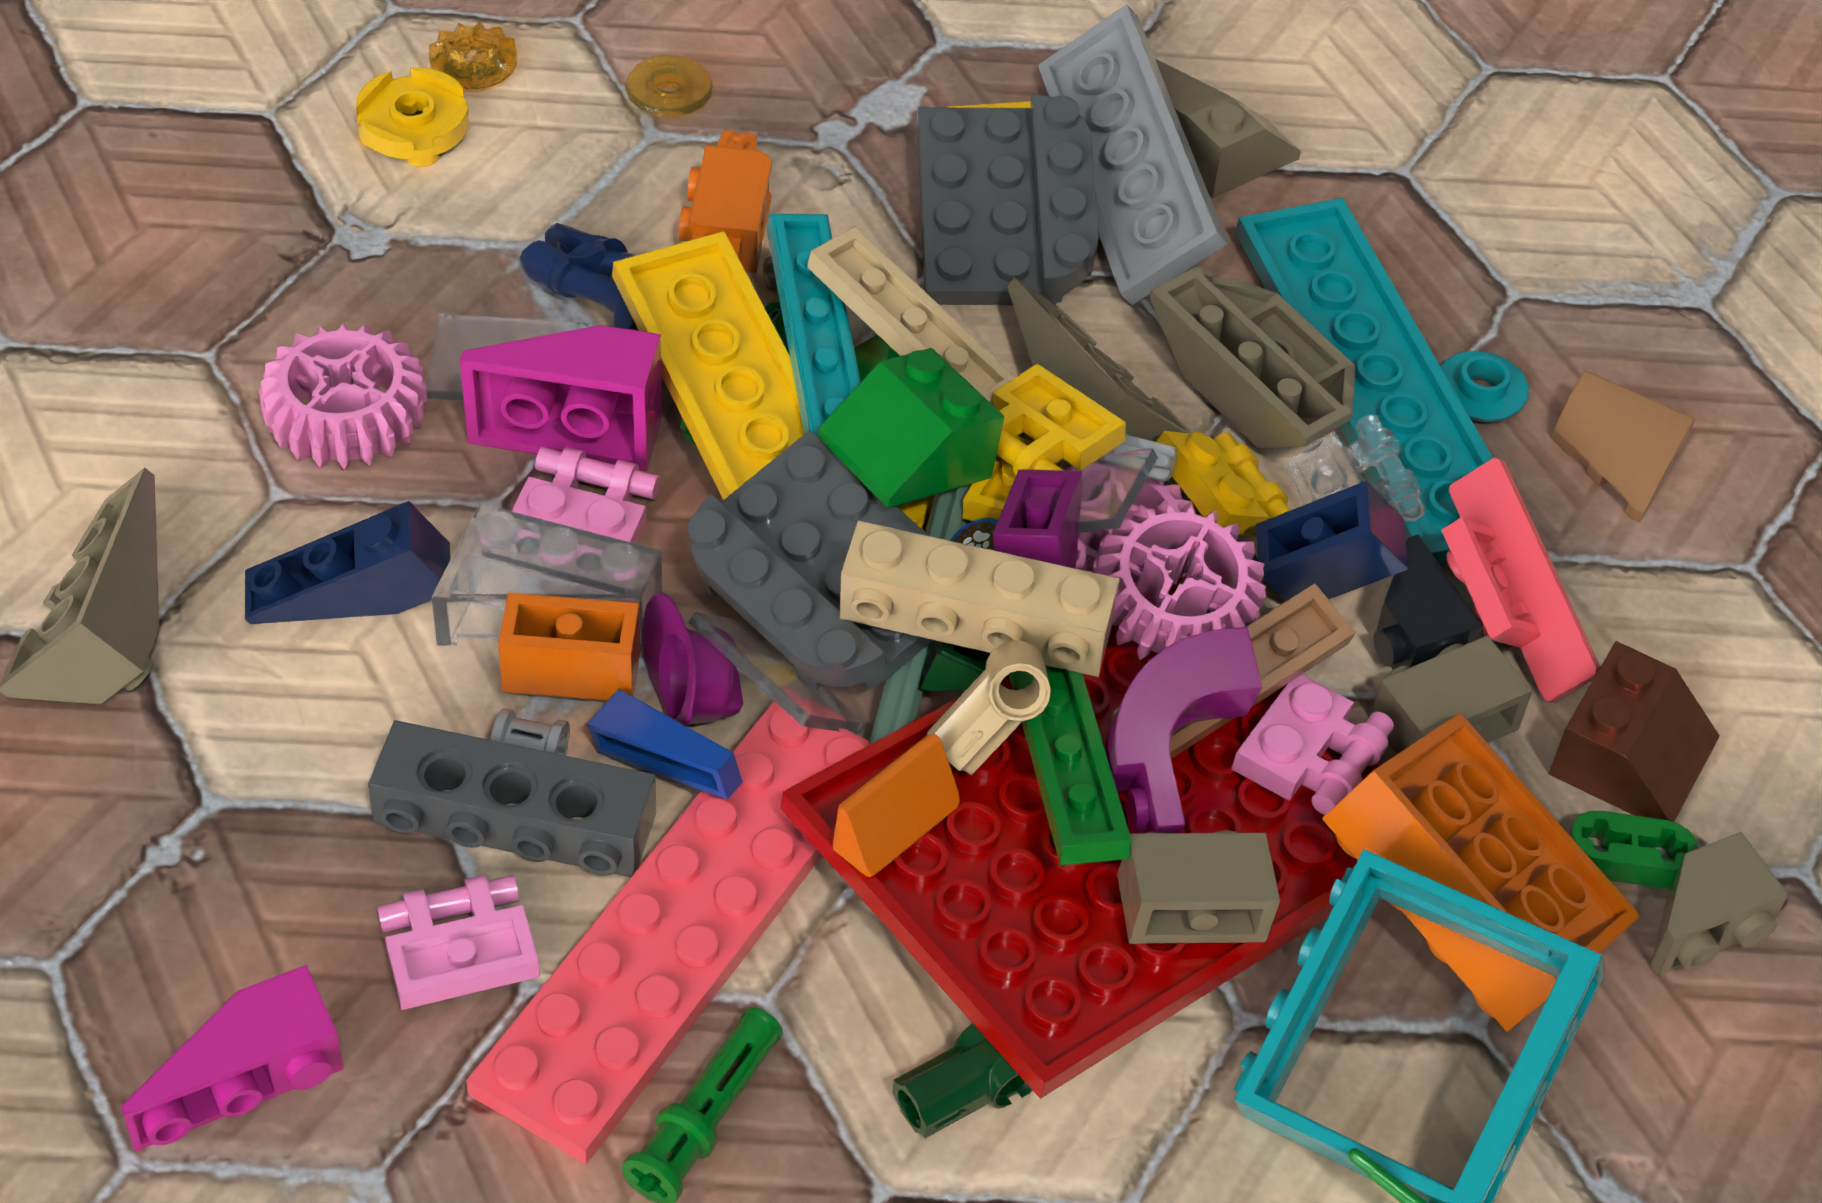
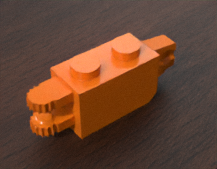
M723 130L716 146H705L701 168L691 167L689 174L688 201H693L692 207L682 206L679 221V241H690L725 231L745 272L757 273L771 205L769 180L772 160L763 151H757V134Z

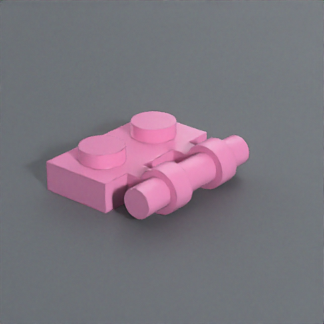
M567 446L563 451L541 447L536 457L535 469L553 474L555 477L552 482L532 477L527 478L507 519L508 538L627 567L647 522L646 506L632 503L630 500L633 495L654 500L659 490L660 476L639 471L638 464L618 460L614 465L586 458L585 451ZM581 481L605 487L608 490L604 496L577 488Z
M1300 675L1285 686L1236 752L1231 769L1289 801L1299 787L1304 785L1316 792L1312 797L1313 807L1318 812L1326 815L1363 780L1361 774L1365 768L1378 763L1388 748L1387 737L1393 730L1394 723L1385 713L1373 712L1365 723L1352 724L1347 720L1354 704L1353 701L1304 675ZM1328 747L1342 754L1339 760L1330 762L1321 757Z
M485 875L464 879L465 886L428 895H425L424 889L402 893V901L377 906L382 933L407 927L410 928L408 932L385 937L387 954L401 1010L540 977L539 959L524 906L519 905L495 911L497 906L519 901L514 875L487 881ZM471 913L472 916L433 926V921Z

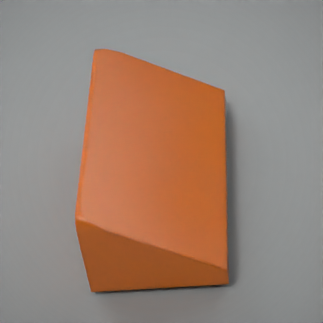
M934 733L930 736L927 735L839 804L833 850L865 876H875L957 809L960 801L959 793L941 738Z

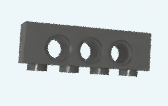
M397 720L393 721L368 782L374 823L385 825L393 831L404 834L419 832L451 839L453 842L465 847L485 846L513 852L531 861L551 860L579 866L588 872L603 876L617 874L632 877L639 867L656 816L655 774ZM510 803H519L516 805H506ZM573 817H585L582 819H570Z

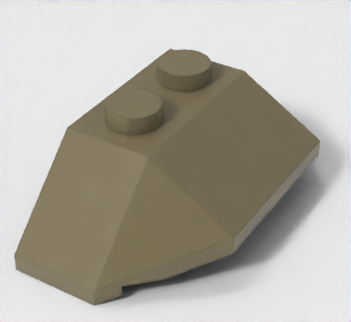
M1199 266L1151 290L1150 300L1182 376L1257 448L1304 447L1352 419L1355 364L1278 293L1237 279L1214 277L1213 271Z

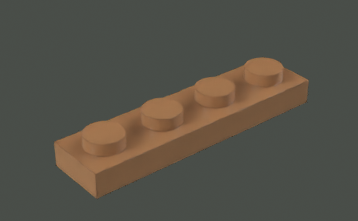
M1315 583L1247 626L1262 684V689L1252 706L1347 646L1356 633ZM1119 708L1113 711L1109 720L1110 725ZM1235 717L1199 721L1178 730L1170 738L1171 759Z

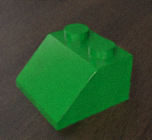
M928 348L880 361L819 427L818 438L887 508H891L992 478L1004 415L933 348Z

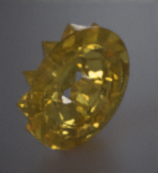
M481 21L474 27H465L461 23H457L454 32L439 31L437 42L429 45L430 67L450 75L464 89L490 87L507 79L515 70L517 65L514 38L506 37L501 27L485 29ZM478 50L475 56H472L471 61H467V55L470 51Z

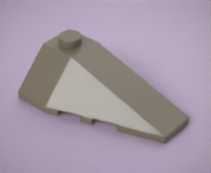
M1155 59L1211 198L1299 160L1301 151L1266 118L1235 98Z
M145 467L104 500L72 553V557L78 562L66 573L60 583L51 588L43 601V604L52 611L41 624L38 633L32 628L25 631L15 647L0 681V693L7 698L102 704L123 687L128 691L133 690L150 672L154 660L149 655L159 632L155 475Z

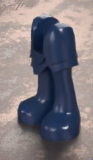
M555 223L545 232V242L540 240L533 241L522 251L520 255L521 267L530 279L564 297L576 298L578 296L601 304L614 313L613 327L639 331L612 278L613 262L636 256V254L628 253L627 248L620 240L592 235L568 225Z

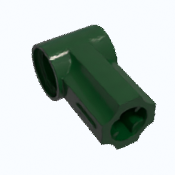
M972 1023L957 1038L953 1048L894 1079L892 1092L898 1102L901 1113L915 1133L918 1132L924 1138H927L989 1103L998 1109L1005 1108L1012 1104L1009 1097L1018 1093L1023 1098L1033 1090Z

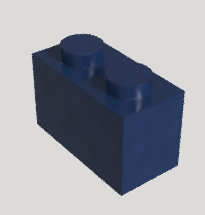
M1367 480L1256 524L1258 562L1264 563L1263 579L1286 601L1314 583L1328 599L1409 569L1404 518Z

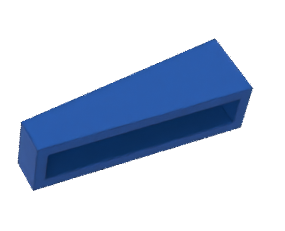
M620 689L587 723L597 753L727 800L743 782L733 752Z

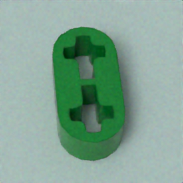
M1588 811L1581 814L1573 822L1569 833L1572 839L1610 881L1656 888H1670L1685 853L1698 849L1697 841L1692 833L1678 823L1607 811ZM1589 838L1600 839L1602 848L1607 851L1596 850L1594 841ZM1655 847L1667 849L1668 858L1674 861L1663 860L1661 851Z

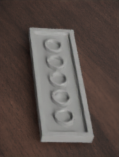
M1127 4L1038 64L1048 95L1053 98L1056 96H1066L1075 100L1080 109L1079 114L1083 117L1089 128L1092 141L1099 237L1122 297L1133 306L1150 295L1152 289L1181 275L1228 245L1139 17Z

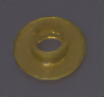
M665 54L650 57L638 63L627 76L625 90L629 100L640 110L655 116L676 117L690 114L703 107L711 98L713 82L708 71L697 61L679 55ZM664 88H675V89H678V90L666 91V90H661V89H664Z

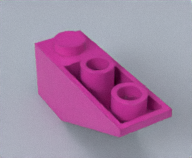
M307 965L237 991L121 1106L135 1152L151 1145H167L176 1142L190 1130L224 1116L237 1117L244 1115L256 1108L260 1102L290 1090L312 1088L326 1080L329 1075L344 1069L337 1031Z

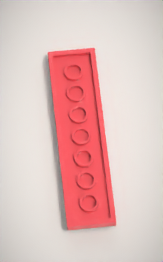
M779 694L733 751L743 781L742 784L728 800L702 790L469 1076L466 1080L468 1095L584 1164H587L823 856L780 809L783 791L867 747L869 741Z

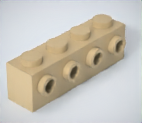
M858 521L841 572L840 619L990 653L1002 643L1013 640L1024 641L1038 649L1047 666L1099 677L1112 627L1119 578Z

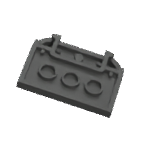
M1032 94L1030 108L918 107L917 142L924 291L939 305H1013L1007 285L1014 277L1056 304L1062 302L1063 293L1074 289L1087 276H1091L1099 239L1092 141L1089 128L1083 117L1079 114V106L1072 98L1066 96H1056L1053 98L1046 95Z
M809 430L722 502L713 494L709 495L688 521L687 531L690 547L700 581L706 592L712 598L719 594L795 666L799 680L816 690L820 688L821 684L846 687L865 683L869 690L891 677L933 640L840 619L841 572L857 522L863 521L921 535H929L897 506L887 508Z

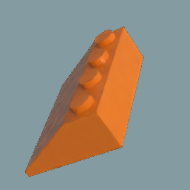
M1460 712L1373 770L1322 818L1335 833L1340 847L1357 860L1363 849L1598 954L1641 916ZM1390 903L1406 915L1426 938L1431 952L1439 960L1452 968L1472 991L1478 1006L1486 1014L1494 1017L1506 1032L1511 1030L1548 999L1557 977Z

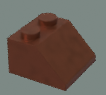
M1615 641L1567 724L1548 774L1632 815L1675 822L1720 735L1676 668Z

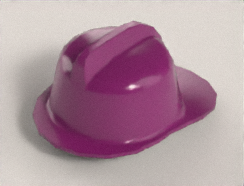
M665 593L654 594L646 605L643 617L642 641L648 673L663 714L687 727L693 724L714 722L721 719V717L738 714L743 706L739 673L734 660L731 658L727 644L717 637L687 629L674 600Z

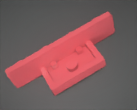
M1493 458L1449 487V493L1461 518L1441 530L1450 548V551L1446 554L1447 561L1454 575L1462 583L1466 584L1475 604L1471 607V610L1483 625L1481 632L1485 636H1489L1491 640L1519 647L1542 698L1545 701L1556 702L1593 681L1601 666L1505 461Z

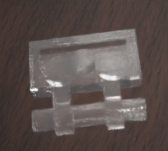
M1367 415L1357 422L1356 428L1361 438L1348 447L1333 432L1283 464L1302 505L1364 482L1360 473L1371 466H1376L1382 479L1372 486L1392 507H1397L1405 522L1415 521L1425 513L1426 509L1419 498L1422 488L1414 472L1405 469L1398 457L1401 448L1392 430L1383 428L1376 415Z

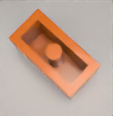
M508 592L498 641L502 692L608 701L620 689L634 697L641 652L639 603Z

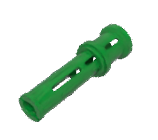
M749 1007L744 1011L739 1023L716 1054L710 1059L706 1068L682 1101L662 1108L655 1120L657 1129L642 1150L630 1153L624 1160L621 1167L623 1176L639 1194L655 1203H676L683 1192L682 1181L697 1159L708 1157L715 1148L717 1138L716 1126L738 1095L744 1090L748 1081L771 1048L783 1036V1029L779 1022L766 1011L755 1007ZM738 1058L737 1064L717 1090V1085ZM670 1151H672L670 1157L667 1160V1155L670 1153Z

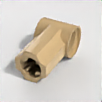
M1013 640L999 645L988 657L983 673L927 732L929 736L934 733L941 738L948 762L959 771L963 770L972 775L1022 721L1033 719L1043 712L1049 702L1051 688L1042 654L1036 647L1024 641ZM1015 671H1026L1035 677L1029 686L1020 690H1009L1000 684L1005 676Z

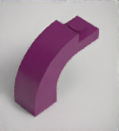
M1248 627L1207 631L1175 642L1148 661L1128 687L1108 730L1104 748L1117 792L1126 791L1125 811L1131 830H1139V833L1152 831L1153 833H1180L1183 829L1185 821L1171 762L1170 738L1178 730L1195 722L1247 716L1262 689Z

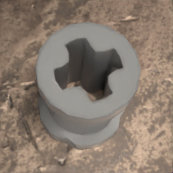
M503 708L497 715L490 740L566 756L570 724L568 721L559 719L553 725L516 718L514 710Z

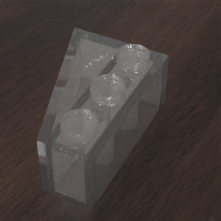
M479 503L431 597L437 646H457L458 638H498L499 641L508 592L639 603L641 646L643 643V617L646 605L654 594L662 593L661 550Z

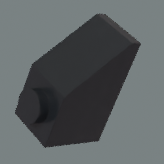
M1419 534L1407 538L1406 548L1409 569L1393 576L1373 637L1374 647L1380 661L1385 666H1391L1393 670L1400 666H1409L1411 668L1435 658L1441 651L1453 644H1462L1464 646L1479 639L1483 627Z

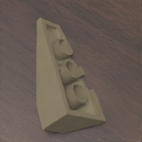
M1015 277L1011 280L1007 288L1033 366L1039 364L1125 421L1127 435L1156 442L1163 431L1191 433L1159 399L1155 397L1150 399L1141 389L1134 385L1131 381L1135 377L1122 365L1117 364L1104 352L1096 348V341L1052 300Z

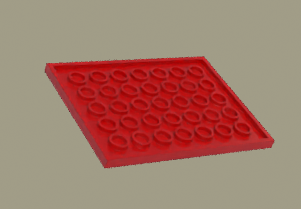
M1187 575L1181 577L1177 584L1173 583L1169 595L1175 593L1179 583L1183 584ZM1119 626L1111 627L1099 677L1083 674L1103 745L1111 726L1109 720L1113 711L1119 708L1128 687L1138 672L1158 654L1157 652L1150 651L1149 655L1139 660L1137 653L1138 643L1131 640L1117 645V638L1115 636ZM1008 674L1000 684L1009 690H1013ZM1285 686L1252 706L1247 716L1235 717L1171 759L1185 825L1180 833H1215L1224 830L1237 833H1266L1280 897V903L1266 942L1129 944L1117 876L1122 860L1060 866L1022 722L972 775L963 770L959 771L949 763L959 793L960 801L957 809L875 876L868 877L862 874L833 850L839 804L926 737L930 728L958 698L783 791L780 808L1040 1099L1328 918L1334 907L1329 903V898L1336 878L1342 880L1347 868L1353 869L1358 861L1340 847L1335 833L1322 820L1325 815L1313 807L1312 797L1316 793L1315 791L1301 785L1289 801L1231 769L1236 752ZM1328 747L1321 758L1330 762L1339 760L1342 754ZM1379 760L1377 764L1367 766L1361 774L1362 779L1364 780L1373 770L1384 763ZM1118 791L1129 833L1137 834L1139 830H1131L1127 821L1125 811L1126 791Z

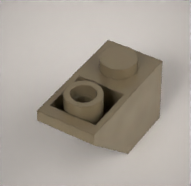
M1742 832L1685 853L1668 891L1650 965L1657 976L1680 967H1684L1688 971L1698 969L1710 962L1720 951L1739 943L1744 948L1754 946L1766 939L1777 926L1775 920L1788 893Z

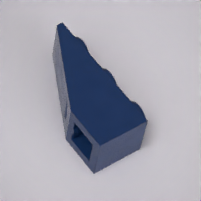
M407 501L246 569L245 620L249 624L399 614L452 592L450 542L410 501Z

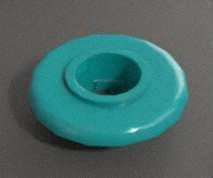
M1482 351L1461 352L1446 359L1440 366L1471 420L1487 423L1504 421L1518 414L1528 400L1529 385L1523 372L1511 361L1496 354ZM1472 379L1486 380L1494 386H1481Z

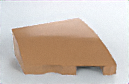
M1584 370L1557 421L1551 439L1568 456L1575 457L1585 466L1586 474L1598 486L1609 482L1628 501L1625 513L1631 519L1641 522L1661 489L1668 469L1688 438L1695 418Z

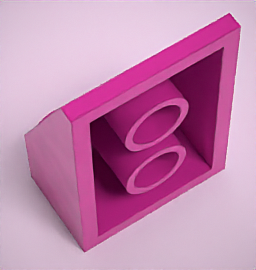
M597 325L469 349L462 352L460 367L468 444L538 454L541 447L563 451L567 446L585 451L586 458L614 465L618 460L638 464L639 470L647 471L662 420L661 334Z

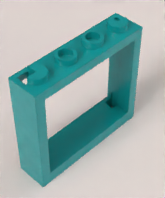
M1363 849L1353 869L1348 867L1342 880L1336 878L1329 898V903L1334 907L1323 929L1314 927L1305 938L1297 960L1298 966H1301L1302 969L1291 991L1281 989L1273 1000L1265 1021V1026L1270 1031L1259 1053L1256 1054L1250 1051L1241 1062L1240 1066L1243 1071L1233 1089L1238 1092L1234 1100L1245 1118L1369 1178L1366 1173L1348 1159V1152L1351 1149L1357 1148L1427 1203H1494L1604 978L1602 955ZM1380 898L1557 977L1550 995L1454 1189L1276 1103Z

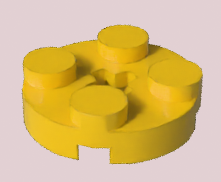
M417 67L410 68L411 76L393 79L392 71L374 77L364 85L356 98L359 140L363 145L371 147L375 151L389 157L406 159L413 166L427 167L436 163L441 153L452 149L466 135L469 128L468 102L464 98V89L450 75L435 69ZM418 111H423V113L419 115L407 116L417 113Z

